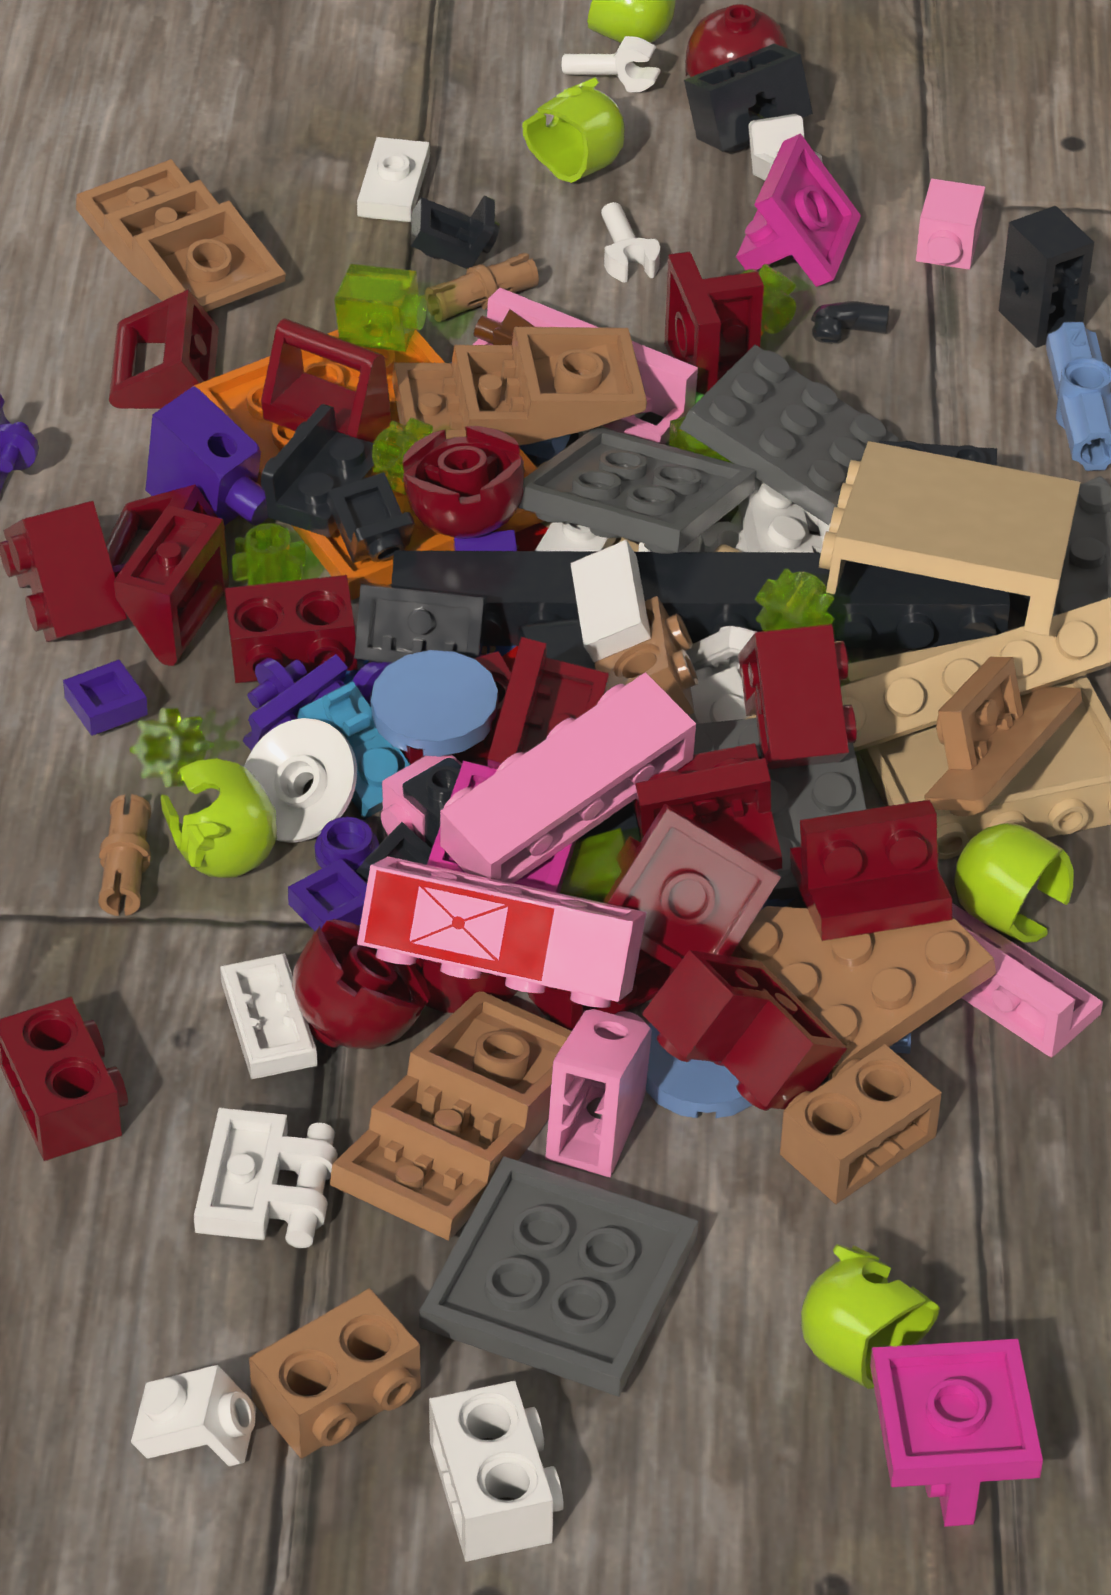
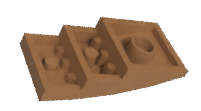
M172 159L78 193L76 196V210L103 244L134 277L162 301L189 289L204 310L208 312L285 282L286 273L232 203L228 200L219 204L201 180L190 183Z
M514 327L512 345H454L452 363H394L392 384L405 453L415 442L433 432L446 430V439L466 437L465 426H482L497 429L515 438L519 445H526L590 430L646 410L647 405L629 328Z
M476 992L410 1053L407 1075L372 1107L369 1130L332 1163L330 1185L449 1241L471 1217L503 1156L518 1161L549 1119L553 1061L572 1031L485 992Z

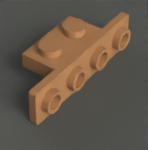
M990 656L938 710L937 736L940 743L945 747L949 769L924 795V799L930 800L935 810H948L955 816H972L983 812L1083 701L1081 689L1046 687L1020 696L1013 657Z

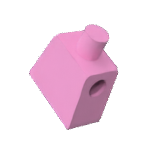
M595 1009L586 1010L553 1061L545 1160L611 1177L646 1092L652 1029L638 1015L626 1011L610 1014ZM602 1097L595 1113L602 1116L600 1119H597L589 1114L587 1105L592 1100Z

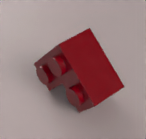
M94 501L28 517L3 530L6 541L0 542V556L3 567L8 577H17L20 588L31 587L33 595L26 596L25 598L28 616L36 632L43 630L46 642L108 626L127 619L125 611L116 600L115 575Z
M832 624L755 632L738 655L746 716L756 715L761 759H766L768 769L839 762L849 753L848 744L855 743L857 737L853 707L851 704L843 705L840 680H846L848 677V659L844 642H834Z
M689 950L642 1013L660 1032L657 1036V1041L669 1054L683 1062H690L693 1059L710 1061L719 1066H725L739 1080L736 1085L738 1092L749 1103L764 1111H768L770 1108L786 1109L789 1103L799 1094L805 1091L813 1092L816 1090L848 1049L778 978L757 960Z

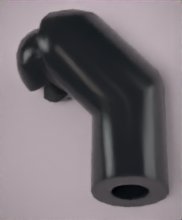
M858 301L818 306L811 317V320L815 322L812 328V336L818 342L833 344L840 341L842 336L841 329L886 334L890 306Z

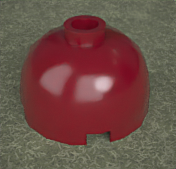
M736 4L716 10L700 20L689 38L685 59L686 76H695L774 43L788 49L786 36L772 17L750 6Z
M465 426L466 437L446 439V430L433 432L415 442L404 454V489L412 510L424 526L444 536L458 539L476 538L500 528L516 513L523 496L524 461L520 456L519 444L515 438L500 430L482 426Z
M336 919L327 920L323 927L320 928L319 926L307 941L293 972L292 988L300 1012L308 1021L311 1034L318 1041L330 1047L342 1045L347 1048L370 1050L399 1039L414 1024L430 999L431 994L426 980L414 964L405 965L383 961L376 957V948L358 945L360 926Z

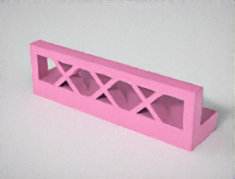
M499 288L488 298L487 317L502 323L509 309H511L535 327L599 328L502 288ZM478 339L473 345H493V344L488 343V342H486V341H483V340H481V339ZM632 341L647 399L646 410L637 414L653 412L664 418L656 426L635 417V415H631L602 426L616 432L665 445L679 430L688 411L695 405L698 367Z
M952 903V916L994 958L996 968L995 975L961 997L962 999L1051 1058L1101 1015L1103 1001Z

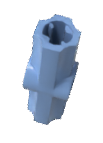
M1064 322L1058 330L1048 334L1046 341V351L1058 398L1056 420L1065 429L1072 460L1082 464L1085 471L1105 470L1111 463V368L1103 362L1095 332L1089 331L1083 322Z

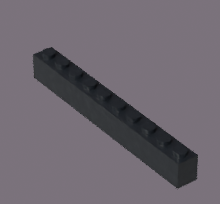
M394 550L392 585L487 595L483 646H519V625L579 617L570 563L598 551ZM634 552L637 556L644 600L646 601L658 596L669 617L678 614L688 630L692 644L719 632L721 627L726 626L742 627L756 632L832 624L834 642L843 641L845 648H932L994 636L1008 631L1010 597L1009 592L846 560L836 593L831 594L826 593L830 570L819 568L821 553L675 552L661 554L656 552Z

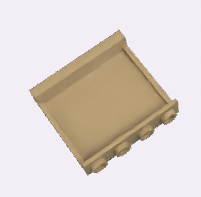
M868 441L862 460L850 461L846 483L842 484L838 505L834 507L829 531L825 533L819 568L830 570L826 593H836L846 560L1030 596L1024 632L1049 636L1081 482Z
M989 637L849 663L848 677L846 680H841L840 687ZM1086 675L1050 686L1080 688L1083 701L983 812L972 816H955L948 810H935L937 813L938 860L959 856L970 839L987 827L1002 823L1022 825L1044 838L1068 835L1081 830L1111 825V720ZM936 725L859 750V754L885 806L925 800L924 795L949 769L945 747L938 739Z

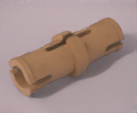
M521 253L506 261L487 267L481 264L470 267L465 275L457 279L428 287L425 290L427 308L431 316L435 315L437 322L444 321L447 318L456 316V314L480 306L486 310L488 298L499 288L516 293L536 287L539 282L537 267L533 259H529V254Z
M131 794L130 811L127 815H124L125 795H120L112 801L110 806L109 834L100 846L99 858H101L100 863L104 868L98 903L101 909L114 916H119L121 896L126 895L125 916L137 912L141 902L142 873L150 866L151 851L146 839L152 808L146 799Z

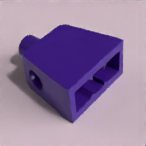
M193 386L152 414L146 492L154 496L196 485L218 518L223 519L224 526L239 515L254 526L261 524L268 518L265 491L257 484L261 458L258 444L203 392Z

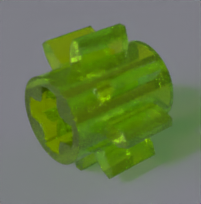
M764 264L760 272H758L764 284L761 336L764 334V331L770 334L782 331L791 322L796 312V301L789 296L796 288V284L779 271H775L769 265ZM748 269L742 273L756 272L757 270Z
M410 418L406 425L392 421L390 422V427L384 429L377 436L372 448V460L375 465L373 473L380 474L385 472L393 491L406 495L403 482L404 454L415 442L431 434L433 426L414 418Z
M272 523L260 524L251 528L245 538L237 537L235 539L236 554L232 556L234 580L241 581L247 579L248 585L303 580L302 567L306 566L305 542L296 541L291 543L288 528Z
M784 569L777 581L768 579L757 594L755 600L764 607L756 617V621L761 623L763 631L832 624L834 618L826 611L833 602L834 597L826 593L827 588L824 583L813 574L807 572L792 573L789 569Z
M162 708L159 713V722L153 719L139 720L137 724L142 733L138 738L137 745L130 747V753L137 754L144 766L141 777L143 779L157 778L163 774L165 787L183 786L184 780L179 771L181 767L197 760H203L206 751L214 747V742L206 740L204 734L199 729L203 718L195 716L186 717L181 720L178 708Z

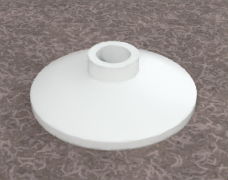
M295 719L273 728L255 745L244 765L256 777L276 810L277 840L281 842H303L319 836L323 827L328 822L340 818L351 802L356 787L357 763L349 741L339 730L317 719ZM310 779H313L312 786L303 795V788L305 784Z

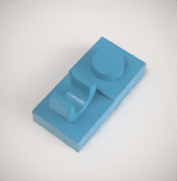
M352 681L300 708L297 718L317 719L328 723L339 730L349 741L357 763V781L351 800L362 817L366 819L383 810L382 781L410 764L400 749L393 747L378 733L372 717L371 707Z

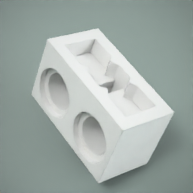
M516 1381L429 1398L430 1444L465 1562L552 1543L553 1512L563 1510L562 1489L555 1467L543 1468L538 1453V1451L544 1450V1437L540 1418L535 1407L524 1409ZM492 1438V1439H495V1440H482V1439ZM508 1497L514 1498L515 1500L505 1501L500 1500V1498Z

